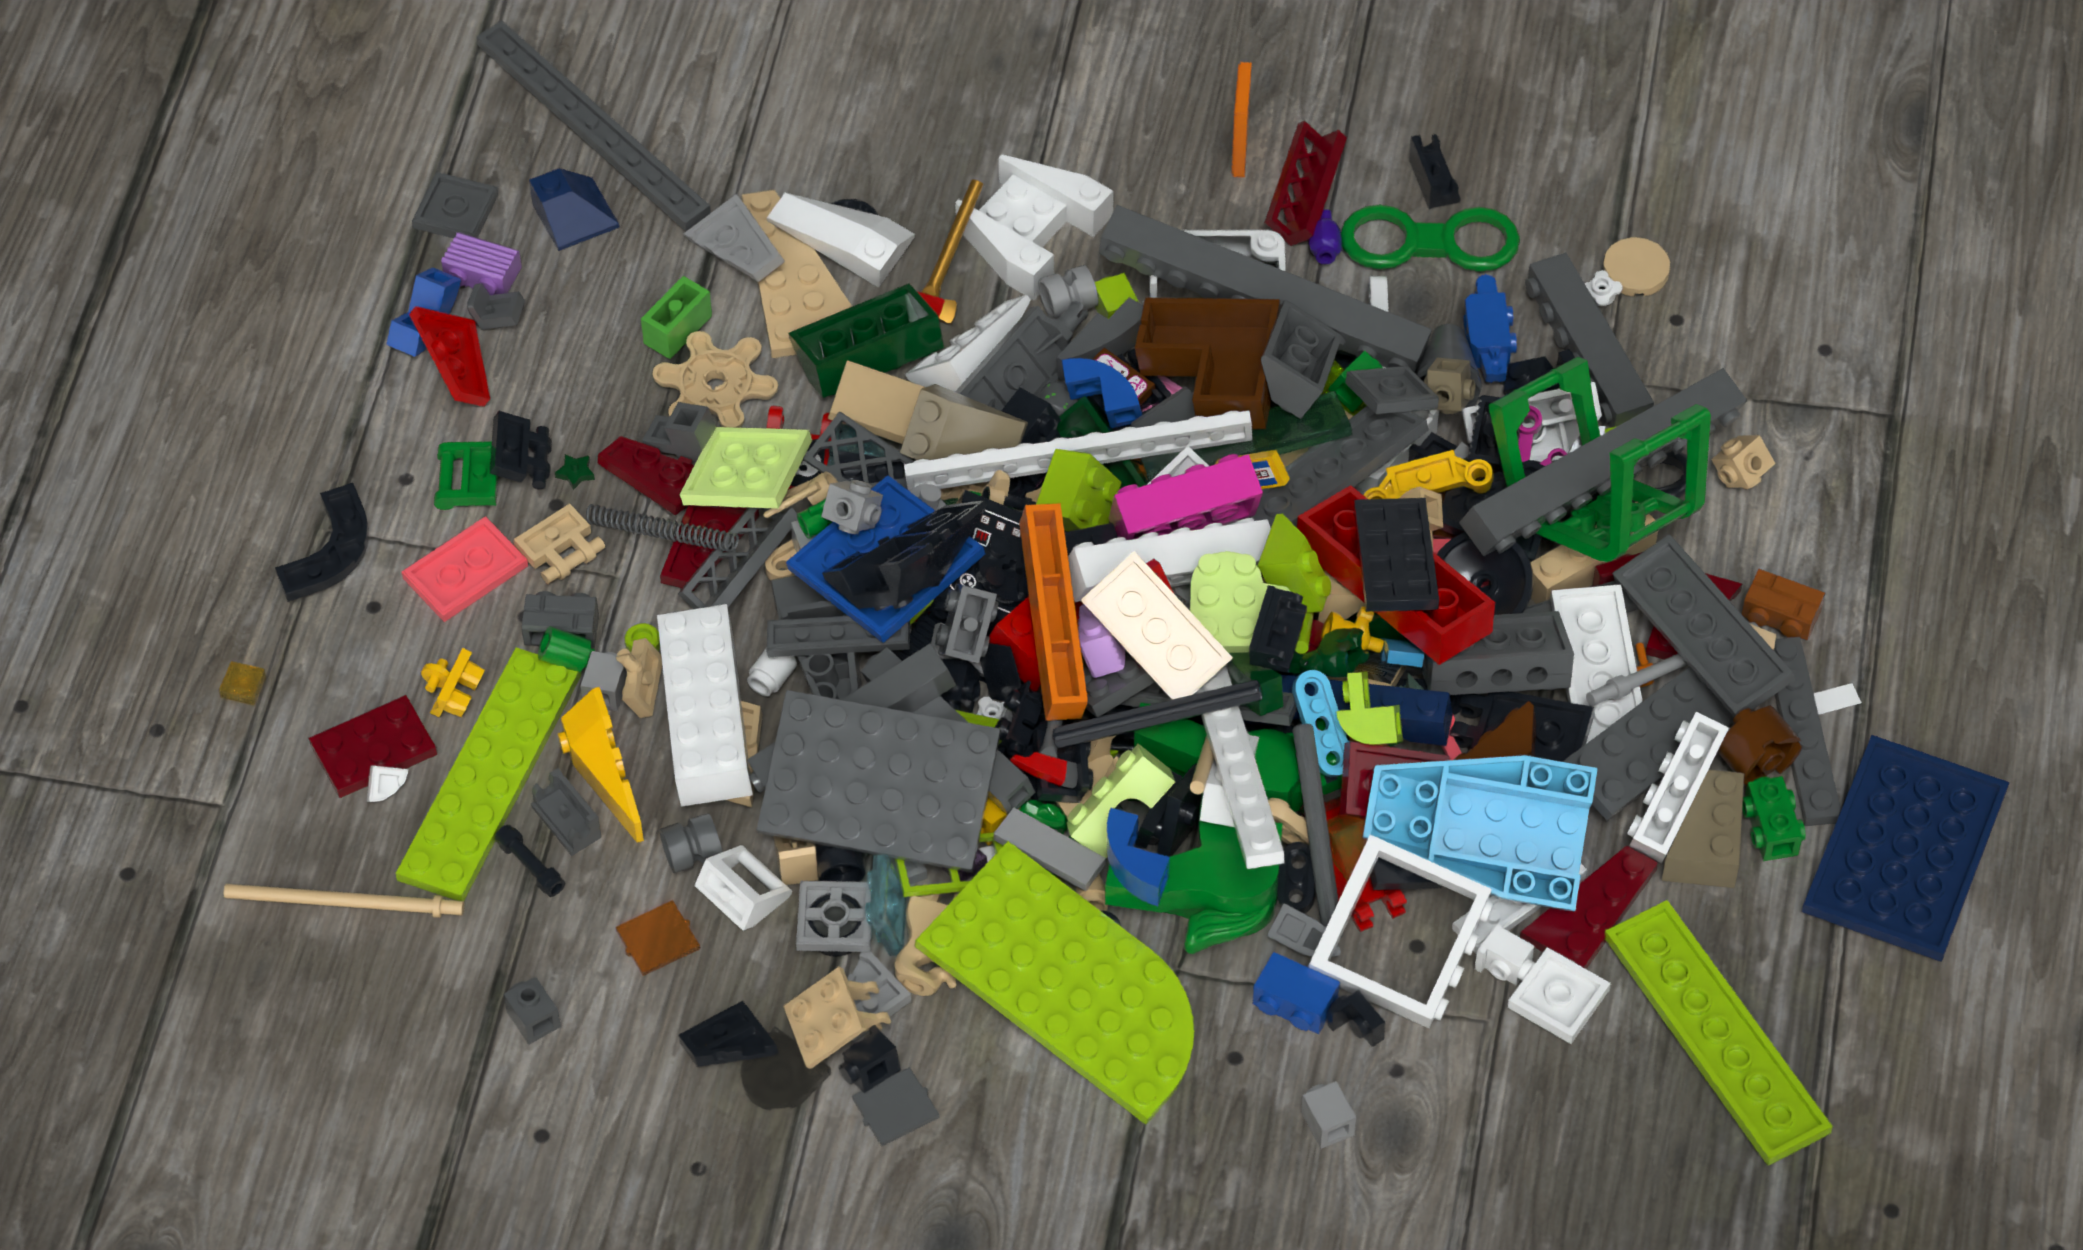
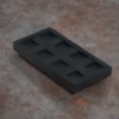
M1426 498L1354 500V515L1366 612L1438 610L1439 594Z

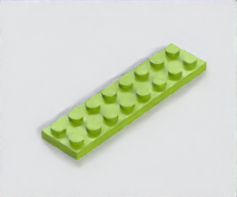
M515 648L395 873L397 881L453 900L464 901L495 843L497 831L504 826L578 684L581 672L568 670L564 666L541 661L538 659V654Z
M1668 900L1605 930V940L1767 1166L1831 1134L1833 1127Z

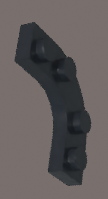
M353 482L320 493L322 503L332 525V533L326 545L320 551L308 557L275 568L287 602L322 591L341 582L362 560L368 546L369 528L364 507Z

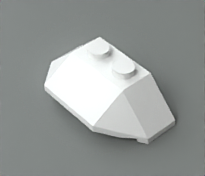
M1591 382L1594 406L1598 421L1602 414L1595 382ZM1556 389L1541 392L1529 398V406L1536 407L1542 415V428L1533 437L1530 460L1542 462L1548 457L1551 450L1557 448L1563 449L1568 454L1572 444L1580 436L1571 393ZM1478 405L1462 410L1469 444L1472 442L1471 436H1473V429H1475L1474 423L1476 422L1475 417L1477 416L1476 410H1478ZM1526 419L1522 425L1526 428H1531L1534 426L1535 421ZM1517 431V439L1519 440L1520 433ZM1555 456L1551 461L1558 460L1562 456Z

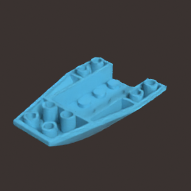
M1526 755L1375 765L1363 838L1368 840L1370 835L1375 836L1492 889V895L1501 899L1575 912L1581 877L1579 871L1589 809L1593 801L1598 768Z

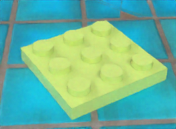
M715 427V431L701 452L680 493L683 505L779 509L812 442L809 430Z

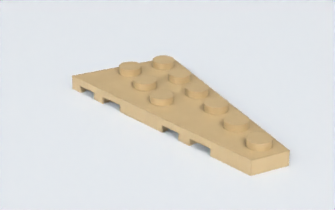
M775 190L742 194V201L785 260L783 264L758 282L772 358L797 355L789 339V332L852 307L816 251L767 221L768 215L780 200Z

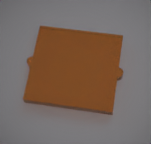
M673 900L616 926V931L626 947V955L633 958L643 976L700 950V945L690 930V921L684 920Z

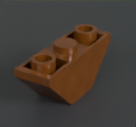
M1528 701L1520 709H1513L1500 726L1494 731L1489 730L1484 733L1475 747L1467 753H1461L1454 760L1524 755L1535 757L1536 718L1534 705Z

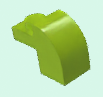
M1368 671L1347 673L1348 680L1343 681V697L1345 703L1350 702V709L1336 711L1342 729L1351 738L1364 744H1386L1403 741L1400 705L1371 707Z

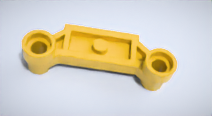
M1454 450L1386 468L1387 476L1378 487L1368 489L1364 496L1367 499H1398L1407 491L1419 486L1436 493L1461 486L1471 488L1476 493H1485L1491 488L1493 471L1490 464L1485 460L1476 459L1469 462L1455 456ZM1478 477H1485L1482 481H1475Z

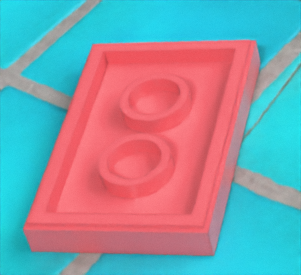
M485 516L403 570L402 577L441 620L446 622L528 567V561Z

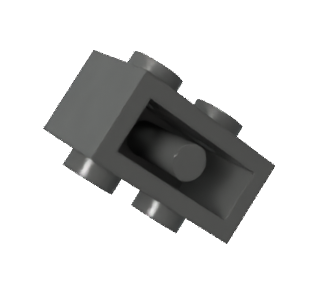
M956 584L954 590L950 589L944 605V610L949 611L946 624H940L935 644L940 646L938 653L979 663L981 656L984 657L988 649L989 636L986 635L989 623L994 622L997 614L998 602L995 601L997 594Z

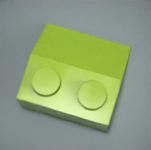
M1283 513L1276 514L1257 566L1267 584L1285 586L1291 592L1303 596L1301 604L1307 606L1306 613L1322 612L1326 599L1331 593L1330 578L1325 575L1318 561V556L1312 550L1306 537Z

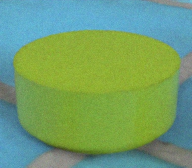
M646 623L630 627L625 634L626 649L631 653L633 641L646 638L659 651L660 639L658 630Z

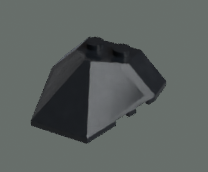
M984 500L945 505L907 525L908 530L902 534L896 535L891 539L889 536L877 541L879 546L865 553L858 551L822 572V575L827 582L858 609L873 607L875 611L891 605L894 609L901 608L913 601L912 595L921 589L939 586L987 508Z

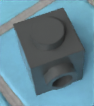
M536 976L526 982L516 983L508 992L503 994L506 1011L528 1044L561 1027L558 1008Z

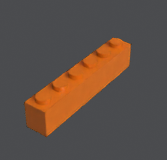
M1061 503L1025 505L1019 526L1046 721L1081 719L1087 706L1088 698Z

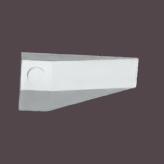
M784 193L767 217L768 222L878 288L915 238L914 233L887 217L789 193Z
M1028 294L1005 301L976 321L974 324L975 328L961 335H956L949 340L951 346L939 353L937 351L931 353L905 374L907 379L924 387L937 384L955 392L1022 318L1031 301Z

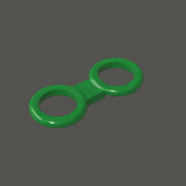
M1381 204L1371 205L1353 212L1343 223L1341 230L1343 250L1348 256L1364 267L1378 270L1395 268L1409 261L1412 256L1446 258L1448 256L1453 263L1466 270L1477 272L1492 271L1508 264L1517 254L1520 243L1517 227L1510 218L1495 209L1485 207L1465 208L1453 214L1446 223H1415L1407 213L1396 207ZM1380 219L1398 225L1404 232L1406 240L1400 249L1392 253L1380 255L1362 249L1355 240V231L1368 221ZM1484 222L1499 228L1505 236L1506 244L1499 252L1491 256L1479 257L1462 251L1456 244L1454 236L1462 226L1468 223Z

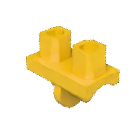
M462 648L450 672L446 669L448 661L442 658L438 660L437 664L428 663L424 665L421 675L427 682L425 689L433 693L437 687L442 688L430 712L431 714L440 717L444 710L459 717L463 716L472 696L455 689V686L458 682L475 690L485 671L477 664L469 661L472 654L471 651Z

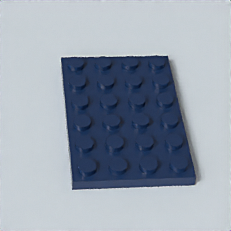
M1871 735L1803 904L1802 912L1942 962L2010 782Z

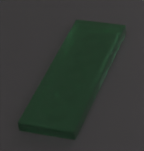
M1332 391L1321 394L1301 419L1292 413L1284 411L1280 406L1270 408L1266 429H1252L1251 441L1193 449V451L1211 466L1218 459L1231 454L1239 456L1277 450L1278 454L1281 455L1353 435L1340 400L1336 392ZM1180 452L1139 458L1148 481L1150 482Z

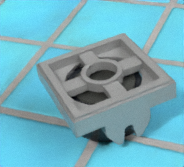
M800 881L796 937L797 951H819L824 955L832 957L846 956L851 952H870L874 925V883Z

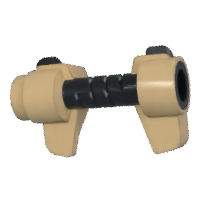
M997 470L981 493L982 497L1009 508L1023 511L1025 505H1036L1041 488L1026 493L1025 497L1008 494L1010 477L1003 471Z

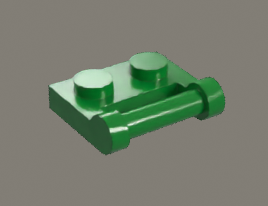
M445 442L438 446L437 457L440 460L438 491L434 495V506L436 508L449 510L454 506H489L497 504L498 476L489 473L492 442ZM457 458H463L461 489L452 490L454 461Z

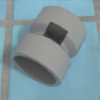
M1086 265L1066 270L1063 277L1056 273L1040 278L1038 281L1040 297L1049 318L1058 319L1072 301H1078L1083 304L1084 308L1081 311L1098 305L1096 286Z

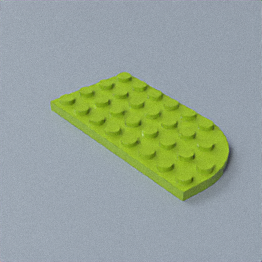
M1009 841L1004 844L915 940L914 947L1145 1125L1165 1105L1180 1085L1192 1053L1194 1022L1188 997L1175 973L1149 947Z

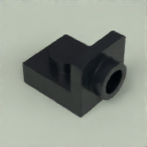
M1359 990L1348 997L1346 995L1341 996L1331 1004L1328 1010V1026L1332 1031L1349 1022L1356 1036L1359 1038L1364 1037L1372 1047L1384 1040L1385 1021Z

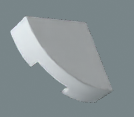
M370 766L367 802L382 801L397 792L406 780L408 769Z

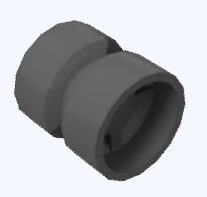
M709 813L689 819L688 826L685 827L678 822L659 829L663 849L673 873L693 868L696 860L704 864L706 858L722 853L720 840Z

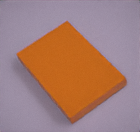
M1240 62L1238 64L1233 130V177L1245 178L1252 63Z

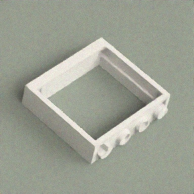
M1370 835L1309 963V968L1340 981V988L1352 994L1359 990L1366 1000L1430 1028L1433 1019L1441 1020L1445 1013L1449 1000L1444 999V995L1448 987L1456 988L1464 968L1459 966L1463 954L1471 956L1479 938V935L1474 933L1478 922L1486 923L1494 905L1493 902L1488 901L1492 889ZM1378 857L1474 900L1426 1005L1330 962Z

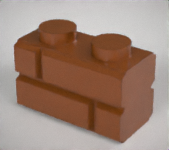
M1758 569L1745 597L1742 616L1750 622H1755L1758 626L1767 625L1778 629L1786 637H1800L1808 640L1821 613L1825 592Z

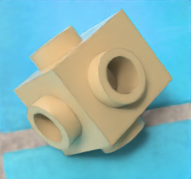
M1760 435L1737 436L1730 439L1721 446V451L1711 459L1717 469L1718 477L1727 488H1752L1762 480L1761 476L1776 464Z

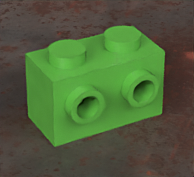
M682 276L641 318L644 344L671 359L686 344L687 337L691 333L698 331L712 317L710 291Z

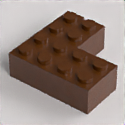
M1145 298L1141 316L1142 325H1139L1135 344L1140 374L1143 376H1195L1197 378L1192 398L1195 416L1210 417L1223 415L1228 411H1249L1252 429H1266L1271 396L1261 357L1281 307L1280 299Z

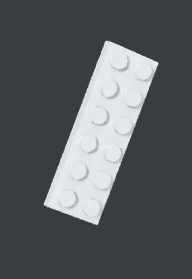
M1621 585L1551 590L1550 601L1552 611H1559L1574 651L1571 687L1566 688L1568 702L1591 706L1586 700L1588 692L1606 685L1609 679L1616 676H1628L1637 672ZM1640 686L1631 689L1629 695L1614 700L1611 698L1592 706L1594 707L1595 716L1586 744L1643 702Z

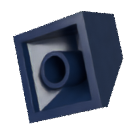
M558 168L529 179L532 205L558 251L620 228L616 217L592 177Z

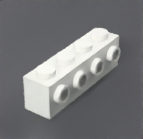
M1698 712L1695 713L1690 723L1683 720L1674 740L1680 742L1675 755L1667 752L1658 770L1665 775L1659 786L1652 783L1643 801L1649 807L1643 818L1636 815L1627 835L1633 837L1629 847L1662 863L1729 729L1728 727Z

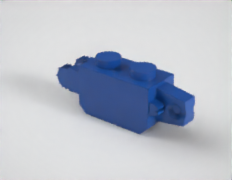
M1484 274L1476 279L1475 294H1471L1465 299L1464 332L1477 368L1482 369L1485 382L1506 381L1511 353H1516L1517 351L1516 333H1510L1509 326H1513V308L1506 305L1505 293H1498L1493 275Z

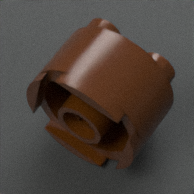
M1769 705L1752 711L1750 708L1740 711L1733 719L1735 725L1726 733L1718 749L1720 756L1734 772L1744 773L1743 783L1747 787L1748 782L1760 777H1766L1775 770L1779 774L1783 773L1796 760L1802 746L1799 743L1801 740L1779 712Z

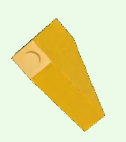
M596 687L589 691L561 717L563 732L557 733L562 753L569 752L573 766L638 843L644 841L640 816L629 780H624L626 775L619 747L616 748L612 732L613 726L601 689Z

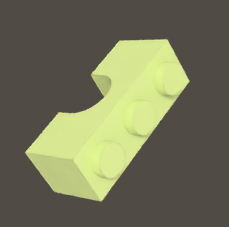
M1137 744L1132 751H1125L1118 759L1116 769L1108 777H1102L1095 784L1089 799L1084 804L1076 805L1070 812L1068 822L1066 823L1070 836L1086 848L1107 858V819L1110 807L1115 809L1123 800L1133 798L1142 801L1152 809L1175 783L1171 769L1140 744Z

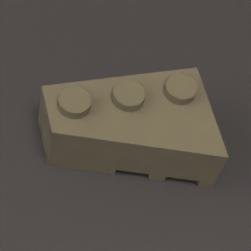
M1717 770L1707 771L1668 852L1662 881L1735 888L1740 862L1744 773Z

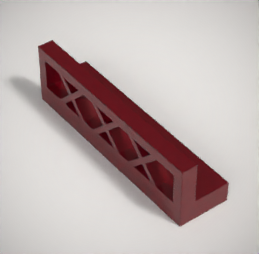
M1306 121L1297 124L1264 222L1274 232L1280 234L1290 246L1314 236L1316 224L1321 218L1347 137L1339 129L1321 136ZM1305 137L1313 143L1311 153L1307 151L1304 141ZM1297 160H1300L1304 172L1302 178L1299 177L1296 167ZM1289 185H1292L1295 194V201L1292 203L1287 190ZM1282 209L1287 220L1286 226L1278 219Z

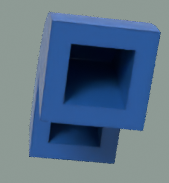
M433 267L416 275L409 310L407 313L391 320L386 345L414 357L422 353L426 346L409 315L410 312L417 306L450 314L458 294L461 279Z
M1072 358L1062 360L1065 383L1070 399L1103 394L1110 428L1131 424L1143 415L1134 388L1119 371L1105 363L1091 359Z
M1110 807L1107 819V855L1111 869L1119 882L1130 893L1149 904L1158 906L1169 878L1170 857L1135 848L1134 844L1138 836L1139 815Z

